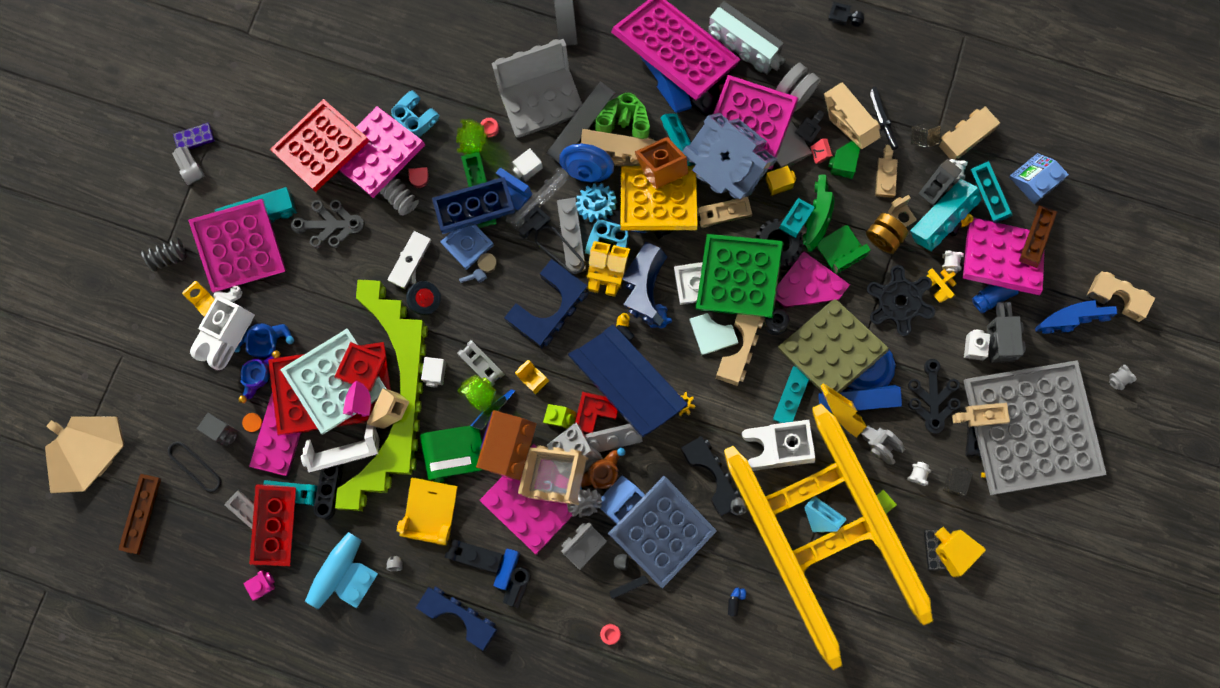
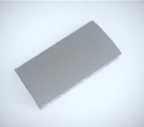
M792 121L789 123L777 155L778 160L775 162V165L778 169L785 166L790 167L812 155L805 141L795 134L797 129Z

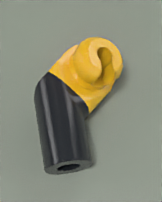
M968 213L949 235L956 236L959 228L968 226L969 223L973 222V216Z
M622 313L617 318L616 328L630 342L635 337L628 329L630 316L627 313Z

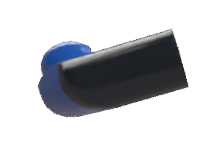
M735 588L728 601L729 616L738 615L739 599L744 600L746 598L745 589Z

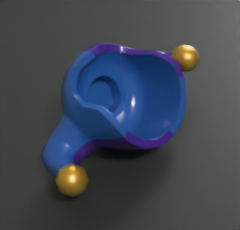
M273 351L272 355L264 361L252 359L242 366L240 382L245 388L243 395L238 398L240 403H245L248 399H251L257 389L263 387L270 378L268 359L279 358V351Z

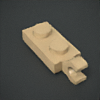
M886 145L884 148V157L878 159L875 196L895 197L898 160L892 159L893 150L890 145Z
M1007 403L966 407V412L952 415L953 423L968 421L969 427L1007 424L1010 422Z

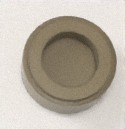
M490 253L482 254L478 258L479 269L485 273L493 272L497 267L496 258Z

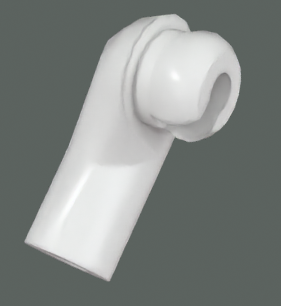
M233 286L228 293L216 291L213 298L215 299L216 296L234 302L241 297L242 291L239 286Z

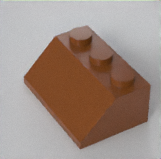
M493 410L476 468L506 478L521 480L537 423Z

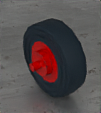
M420 281L409 288L406 302L414 313L428 315L439 307L441 294L434 284L428 281Z

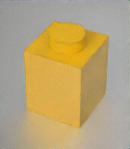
M788 166L768 172L765 180L771 195L793 189L796 177L794 172L790 171Z

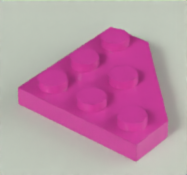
M803 252L778 284L775 301L784 308L831 302L835 299L838 301L850 284Z

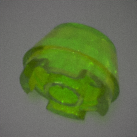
M470 118L460 119L462 128L458 127L456 143H460V148H457V152L464 153V155L481 152L483 144L486 142L484 125Z
M473 375L461 382V386L457 390L461 396L465 395V398L473 407L483 412L487 408H491L496 391L491 386L492 383L485 377L481 378L478 375Z

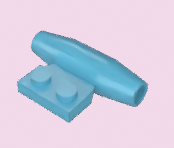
M349 532L331 551L314 578L305 602L319 609L331 594L336 591L340 599L355 608L358 607L378 575L377 572L362 563H352L362 541L361 539Z

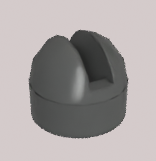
M737 497L731 501V512L733 514L742 515L747 511V505L743 498Z
M627 554L617 555L614 558L615 567L619 570H627L629 556Z

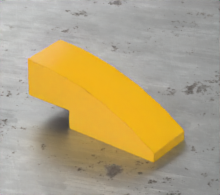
M823 383L821 389L833 415L849 433L857 438L867 426L862 417L856 413L857 410L853 402Z

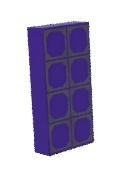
M209 123L173 134L177 148L187 146L190 150L215 141Z

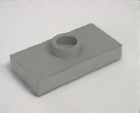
M237 490L224 505L252 529L254 503L240 490Z

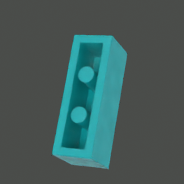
M988 161L972 168L971 171L994 223L1013 216L990 162Z

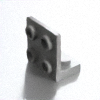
M574 423L547 444L549 450L557 447L564 449L565 452H570V449L581 451V454L588 458L584 473L589 470L593 462L603 459L601 454L589 445L582 429L577 423ZM555 461L560 473L570 479L573 463Z
M589 522L586 525L584 523L581 524L575 531L577 535L573 539L569 537L562 544L563 549L561 552L579 570L607 542Z

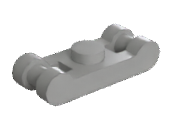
M470 340L467 343L468 346L457 352V354L491 388L495 384L494 382L498 378L501 379L505 374ZM474 351L476 354L470 359L468 355ZM491 368L493 373L488 377L485 373Z

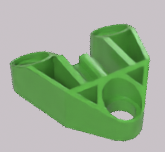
M624 93L609 101L596 118V131L611 133L615 127L616 118L619 117L618 124L622 125V128L629 126L630 119H633L632 136L642 139L649 137L650 125L646 108L632 93Z

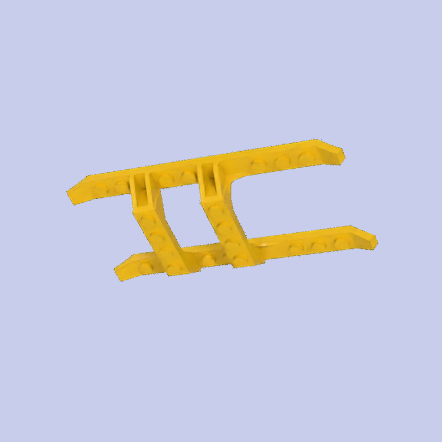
M820 404L813 407L814 419L835 461L834 464L780 491L765 496L748 461L736 448L732 446L725 449L724 452L728 469L820 655L829 667L834 670L842 666L839 644L805 578L804 571L811 564L861 540L872 539L880 549L908 606L919 622L926 625L932 622L933 619L930 599L839 422L834 415ZM845 481L863 517L841 527L837 532H831L792 551L775 515Z

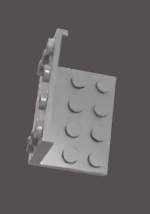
M555 39L550 41L549 44L534 46L531 50L517 52L511 57L499 58L491 63L498 90L516 138L569 121L582 106L569 70L567 48L564 39Z

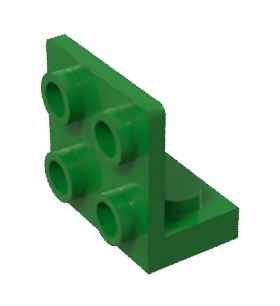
M848 225L821 239L816 246L836 275L867 257L871 251L867 244L861 246Z

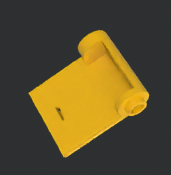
M411 478L406 514L402 521L399 520L397 525V532H400V537L447 545L458 486Z

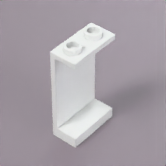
M366 425L365 440L318 453L314 452L311 440H307L305 448H303V455H301L303 466H307L308 472H313L378 454L380 439L376 427Z

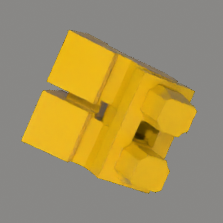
M594 241L589 257L588 290L598 293L600 284L607 285L606 295L615 297L618 289L622 287V278L626 271L630 249L613 245L611 252H609L611 244Z

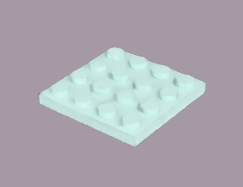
M348 328L280 369L322 435L352 417L343 414L346 395L351 384L334 377L350 342L357 344ZM379 376L370 393L371 404L377 401L382 389H386Z

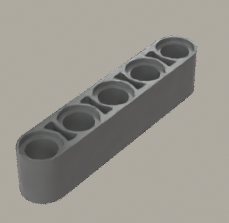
M600 81L550 147L547 154L559 163V156L563 149L572 144L579 143L582 137V129L588 130L615 92Z

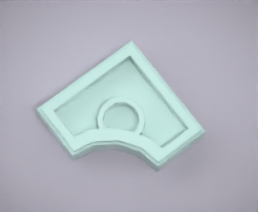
M708 313L690 319L701 355L738 344L732 325L724 326L717 324Z

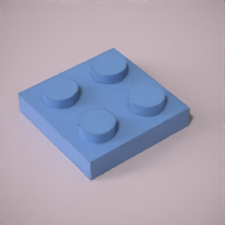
M476 225L452 231L440 241L466 270L482 254H485L494 246L493 242Z

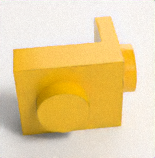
M529 360L515 372L517 377L535 394L549 382L547 377Z

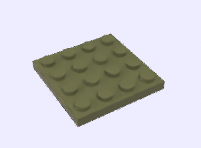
M836 299L827 304L778 346V350L821 392V385L824 383L839 394L889 351V348Z

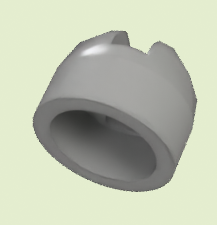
M391 556L387 560L386 569L388 571H401L403 565L401 558Z

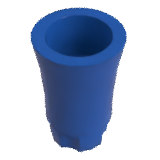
M989 284L972 298V302L980 313H984L994 308L998 302H1003L1016 296L1019 292L1018 290Z

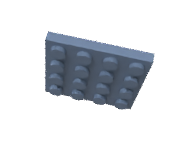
M663 476L608 534L663 588L717 530Z

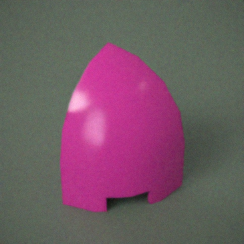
M355 381L346 395L343 414L353 416L354 412L362 414V416H369L371 408L370 393L362 383Z

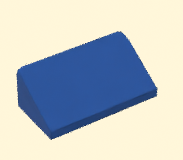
M506 549L494 582L495 587L507 591L511 574L515 570L520 557L519 552Z

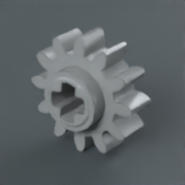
M588 488L587 490L579 491V505L567 504L569 513H572V516L579 514L581 518L582 516H590L593 512L597 513V508L602 507V498L597 493V490L591 492L590 488Z

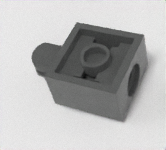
M998 302L996 305L997 317L987 325V334H990V363H1013L1023 356L1026 350L1025 342L1022 341L1024 325L1023 322H1020V316H1012L1011 302H1005V304Z

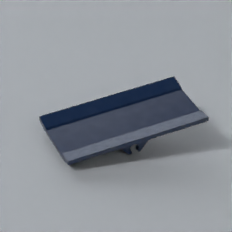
M613 324L579 349L568 353L573 362L641 437L650 434L688 405Z

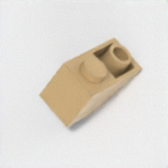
M383 388L367 424L382 429L402 419L409 401L399 393Z

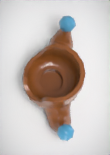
M624 448L613 450L604 459L593 462L589 467V471L583 474L580 490L589 485L596 489L613 486L618 476L616 464L620 456L625 455Z

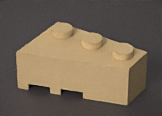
M843 82L824 93L830 121L861 149L881 138L879 123L871 117Z

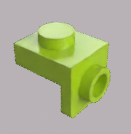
M548 404L543 423L568 429L575 423L577 412L567 407Z

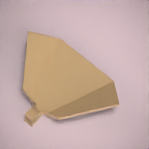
M71 417L65 429L57 422L52 420L46 427L58 435L54 441L45 446L50 493L85 492L95 479L105 472L113 462L114 457L124 447L118 417Z

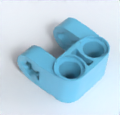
M412 90L400 99L392 108L391 113L397 122L419 138L438 121L440 115L432 108L427 110L420 118L411 112L420 101V96ZM400 113H405L403 117H397ZM413 125H418V127H417L416 129H414V130H411V129H410L411 126H413Z
M605 220L597 221L589 236L585 253L590 255L593 242H600V240L627 248L629 240L628 230L621 231V225ZM604 226L607 228V232L599 234L597 232L598 228ZM618 232L625 233V237L621 240L616 239L615 235Z

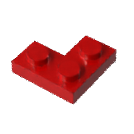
M582 392L575 423L579 424L584 433H593L597 416L616 420L618 410L606 397Z

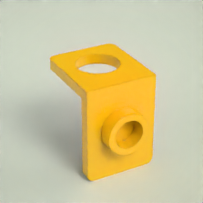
M197 281L193 282L182 293L204 317L215 300ZM193 289L200 290L196 297L190 296Z

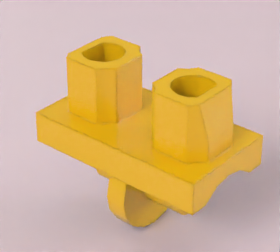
M930 269L927 277L931 279L932 286L937 283L941 287L934 294V297L939 303L948 298L952 299L955 294L946 283L948 282L954 287L957 284L953 280L956 273L953 271L948 274L944 269L940 272L944 277L942 280L934 269Z

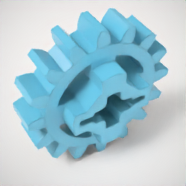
M594 183L592 188L586 186L587 190H581V196L576 197L578 201L576 202V207L579 215H582L584 220L589 218L590 222L594 219L599 221L602 217L604 220H607L606 215L612 216V210H616L615 204L617 200L614 191H611L609 186L604 188L603 184L596 187Z

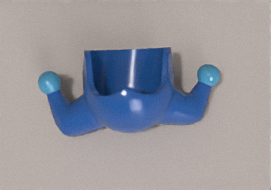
M258 323L245 332L234 352H239L242 344L246 343L248 354L254 357H268L275 351L278 338L286 337L288 344H293L294 338L285 324L271 327L267 324Z

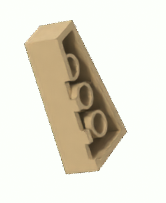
M582 129L581 143L594 145L608 153L614 162V166H640L635 151L657 142L650 138L641 139Z

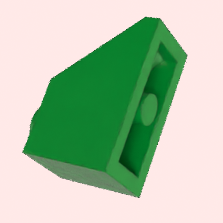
M851 141L836 150L835 155L830 157L828 167H831L830 174L852 179L855 174L860 147Z

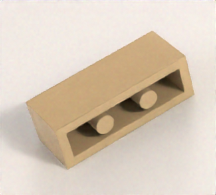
M986 106L981 110L976 109L969 116L970 119L967 121L962 120L955 126L956 129L952 133L948 131L941 137L942 141L939 147L950 159H959L996 130L1000 122Z

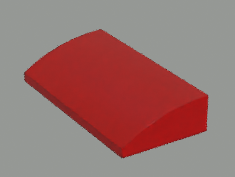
M256 484L249 565L290 566L296 487Z

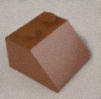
M668 137L635 151L646 179L655 189L688 174L687 157Z

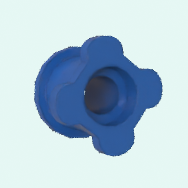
M657 304L655 305L656 309L664 321L660 327L655 324L650 325V327L664 328L672 322V319L667 318V307Z

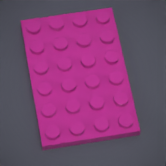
M647 0L616 24L611 33L695 100L723 78L740 61L739 57L667 0Z

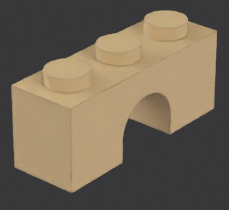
M1103 271L1095 277L1086 295L1102 304L1108 302L1112 295L1120 296L1125 303L1122 314L1138 322L1146 318L1155 300V297L1151 296L1149 292L1139 290L1133 287L1131 283L1121 281L1115 278L1113 274Z

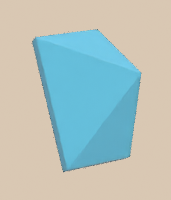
M816 496L805 506L812 532H837L846 521L845 517Z

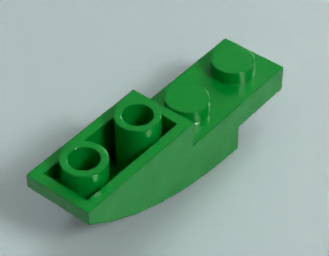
M819 175L818 182H815V193H817V199L813 201L815 208L804 224L807 231L806 234H803V245H806L808 252H812L823 238L834 210L835 199L833 192H828L829 182L826 175Z

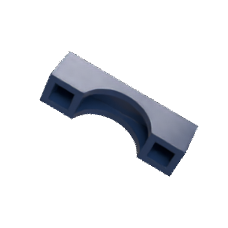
M436 586L434 589L428 587L416 609L432 619H436L445 613L457 614L465 622L467 628L466 640L481 650H486L498 630L494 627L495 623L487 618L483 621L477 617L479 613L470 607L467 610L461 607L462 602L456 598L451 597V599H448L444 596L445 592Z

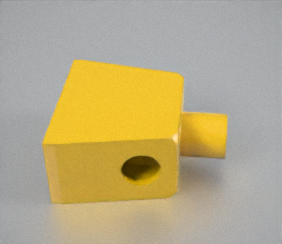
M942 527L935 533V536L942 542L935 551L952 577L962 576L986 551L983 546L962 530L953 531L950 534Z

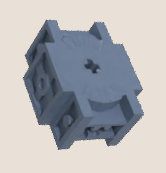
M721 113L707 116L704 120L705 124L691 144L685 147L682 153L686 155L689 162L696 163L692 169L696 173V177L709 183L713 191L716 193L720 192L721 194L729 191L732 197L741 200L754 192L755 186L770 166H773L778 159L763 148L767 141L739 118L729 121Z

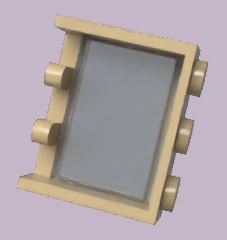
M539 445L536 448H530L518 494L529 499L579 505L578 496L588 458L583 456L581 451L575 449L565 452L564 449L553 447V450H548L547 447Z

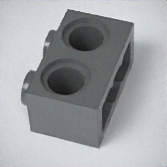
M947 159L939 166L918 194L934 205L962 170Z
M210 413L206 414L197 427V430L225 446L234 442L238 432L237 429Z

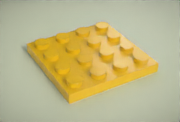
M621 166V231L697 230L696 173L692 170L695 166H688L687 175L657 189L646 179L641 166Z

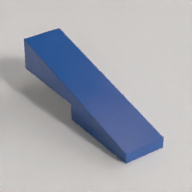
M896 385L860 390L849 389L843 390L840 393L853 402L856 410L902 406L901 387ZM819 393V405L822 404L832 413L823 393Z

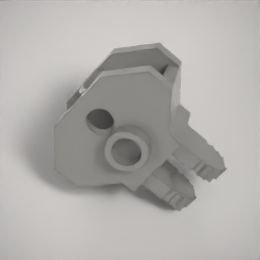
M867 426L861 432L863 439L869 444L870 452L887 464L893 465L895 463L891 453L893 449L902 453L905 450L903 443L889 430L879 428L877 431Z

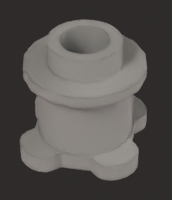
M1126 365L1121 366L1115 374L1111 373L1109 375L1110 385L1114 389L1123 390L1128 383L1131 384L1137 380L1136 376L1132 374Z

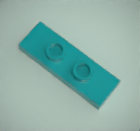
M795 366L792 367L772 419L778 423L793 422L809 381Z

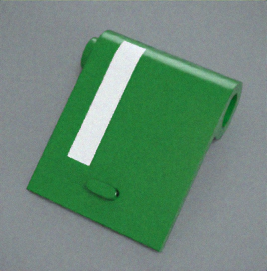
M470 425L432 431L420 435L428 481L443 483L445 482L444 479L449 476L483 471L476 468L482 444L478 428L471 427Z

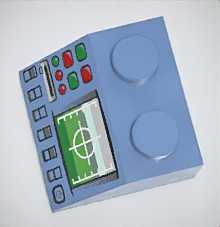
M1037 153L1011 174L1009 178L1033 204H1036L1063 182L1069 174L1056 160Z

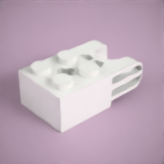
M216 296L198 328L201 331L190 349L191 356L199 361L207 360L209 366L213 369L221 370L225 368L255 315L235 303Z
M809 420L773 424L746 429L742 432V437L746 442H758L764 447V451L760 456L748 460L752 471L815 463ZM790 441H794V444L797 443L795 447L788 446Z

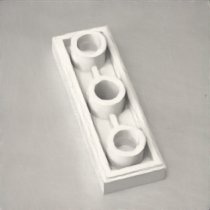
M414 231L387 280L406 289L432 240ZM408 259H413L412 262L407 263Z

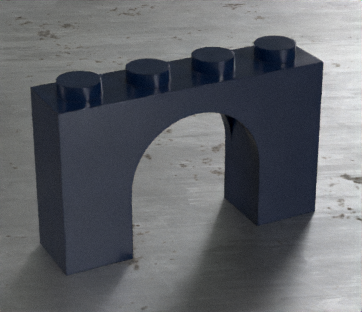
M552 259L540 272L541 279L560 293L562 303L559 310L550 317L538 318L516 303L504 317L506 323L541 349L544 345L547 347L553 340L552 335L556 330L559 332L563 328L564 320L567 316L571 317L577 309L575 306L579 301L583 302L589 294L587 292L588 286Z

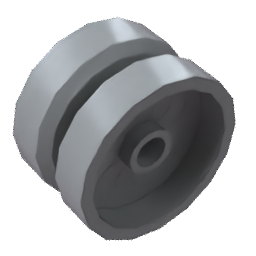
M802 63L796 64L776 88L777 91L798 97L794 111H797L804 105L821 81L814 73L807 75L808 68Z

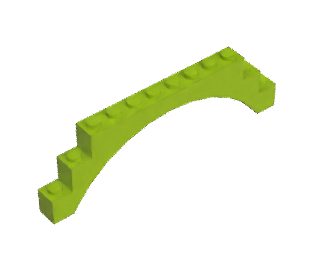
M358 280L356 299L379 320L387 331L397 355L400 370V395L407 399L409 404L402 419L393 423L387 440L375 458L358 475L337 488L335 508L338 510L363 511V507L367 503V496L364 495V492L388 493V488H391L392 478L389 477V474L412 475L413 470H416L414 451L418 449V439L415 438L416 432H419L420 421L417 420V415L421 412L419 394L423 392V382L420 381L424 365L422 358L426 355L424 337L428 335V326H425L423 320L403 319L407 316V307L404 306L401 300H383L386 297V287H384L381 281Z

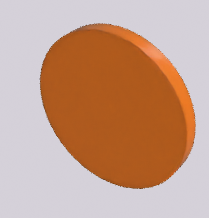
M249 413L243 418L242 424L245 430L255 432L260 429L262 419L256 413Z

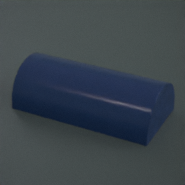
M505 177L432 198L442 234L515 213Z

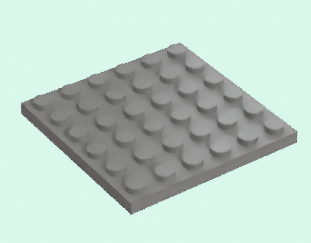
M1078 360L963 380L969 406L1007 403L1009 423L974 427L990 495L1107 475Z

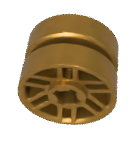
M881 213L866 232L867 238L876 247L889 254H893L909 234L907 228L899 220L886 213Z

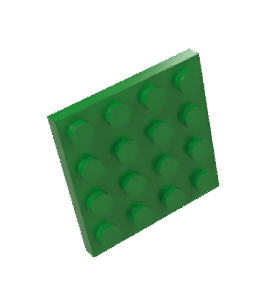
M707 234L696 309L773 318L783 241Z

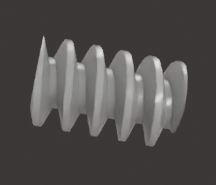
M394 177L380 193L383 194L385 199H388V202L393 205L395 210H398L400 215H406L417 207L419 200L413 202L415 196H408L410 190L406 189L403 191L405 185H399L400 179L394 180Z

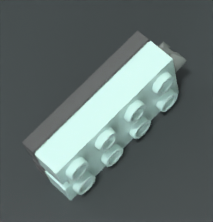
M725 1L711 15L709 23L711 25L709 26L708 33L717 41L722 42L727 49L739 54L742 60L753 64L759 72L768 74L772 68L777 71L780 65L785 62L786 59L781 56L783 42Z

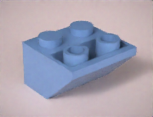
M622 475L601 497L602 507L600 509L617 524L645 494Z

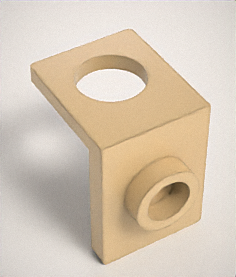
M909 195L894 200L889 210V214L899 220L898 215L900 213L908 214L909 220L901 222L905 227L917 220L907 206L910 200Z

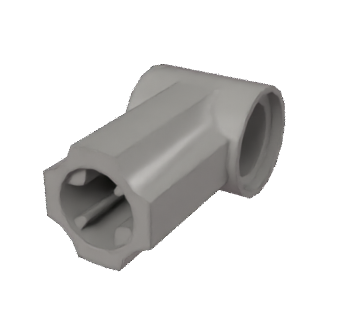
M187 146L175 149L172 154L180 168L179 172L187 185L205 177Z

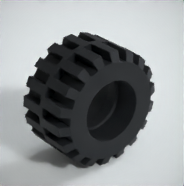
M774 219L772 223L769 220L765 226L762 225L756 234V239L769 240L772 237H781L788 242L789 249L782 253L780 268L785 270L788 266L794 265V262L799 258L803 246L802 233H799L795 238L779 229L784 219L781 222H778V219Z

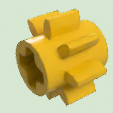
M685 392L681 397L687 401L688 405L680 411V417L683 413L690 415L689 409L695 408V405L691 404L694 397H687V392Z

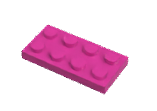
M271 394L249 467L288 477L301 432L277 435L273 394Z

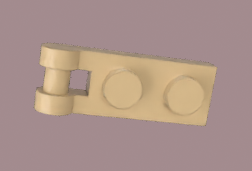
M748 197L697 208V214L701 219L699 221L701 228L752 217ZM712 212L713 217L708 218L707 213Z

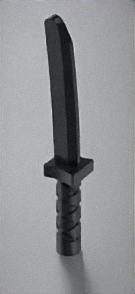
M874 86L870 95L880 121V130L884 131L891 149L896 150L899 146L890 129L891 122L887 120L877 87Z

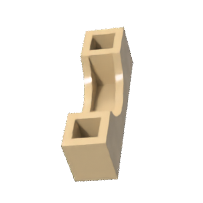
M737 314L734 326L742 334L743 347L735 355L722 358L716 379L738 386L739 381L743 382L747 372L743 368L745 363H750L753 353L749 351L751 345H756L759 335L755 333L757 327L762 328L764 317Z

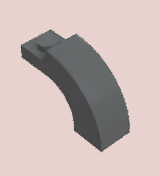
M554 0L558 39H564L566 46L576 45L577 35L573 0Z

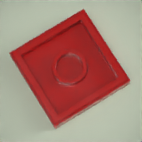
M350 342L334 377L351 385L358 381L371 393L387 357Z

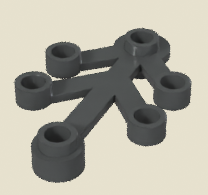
M314 200L311 204L312 209L319 213L326 221H305L303 218L297 217L291 222V228L298 234L304 233L307 229H325L318 236L311 237L310 244L313 248H320L322 242L337 228H344L337 236H331L328 240L332 248H338L350 233H359L364 227L362 218L358 215H350L342 207L339 200L331 201L330 208L332 211L338 212L344 220H336L324 208L320 200ZM316 204H320L318 209H315ZM334 204H339L338 208H333ZM353 221H357L355 226H351ZM297 222H301L299 227H295ZM318 239L319 243L317 245H314V240ZM334 239H337L338 242L333 245L332 241Z

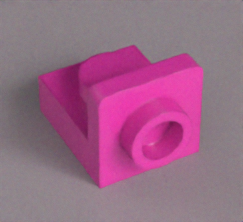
M262 570L258 572V575L243 583L253 601L275 589L273 585L275 581L272 575Z

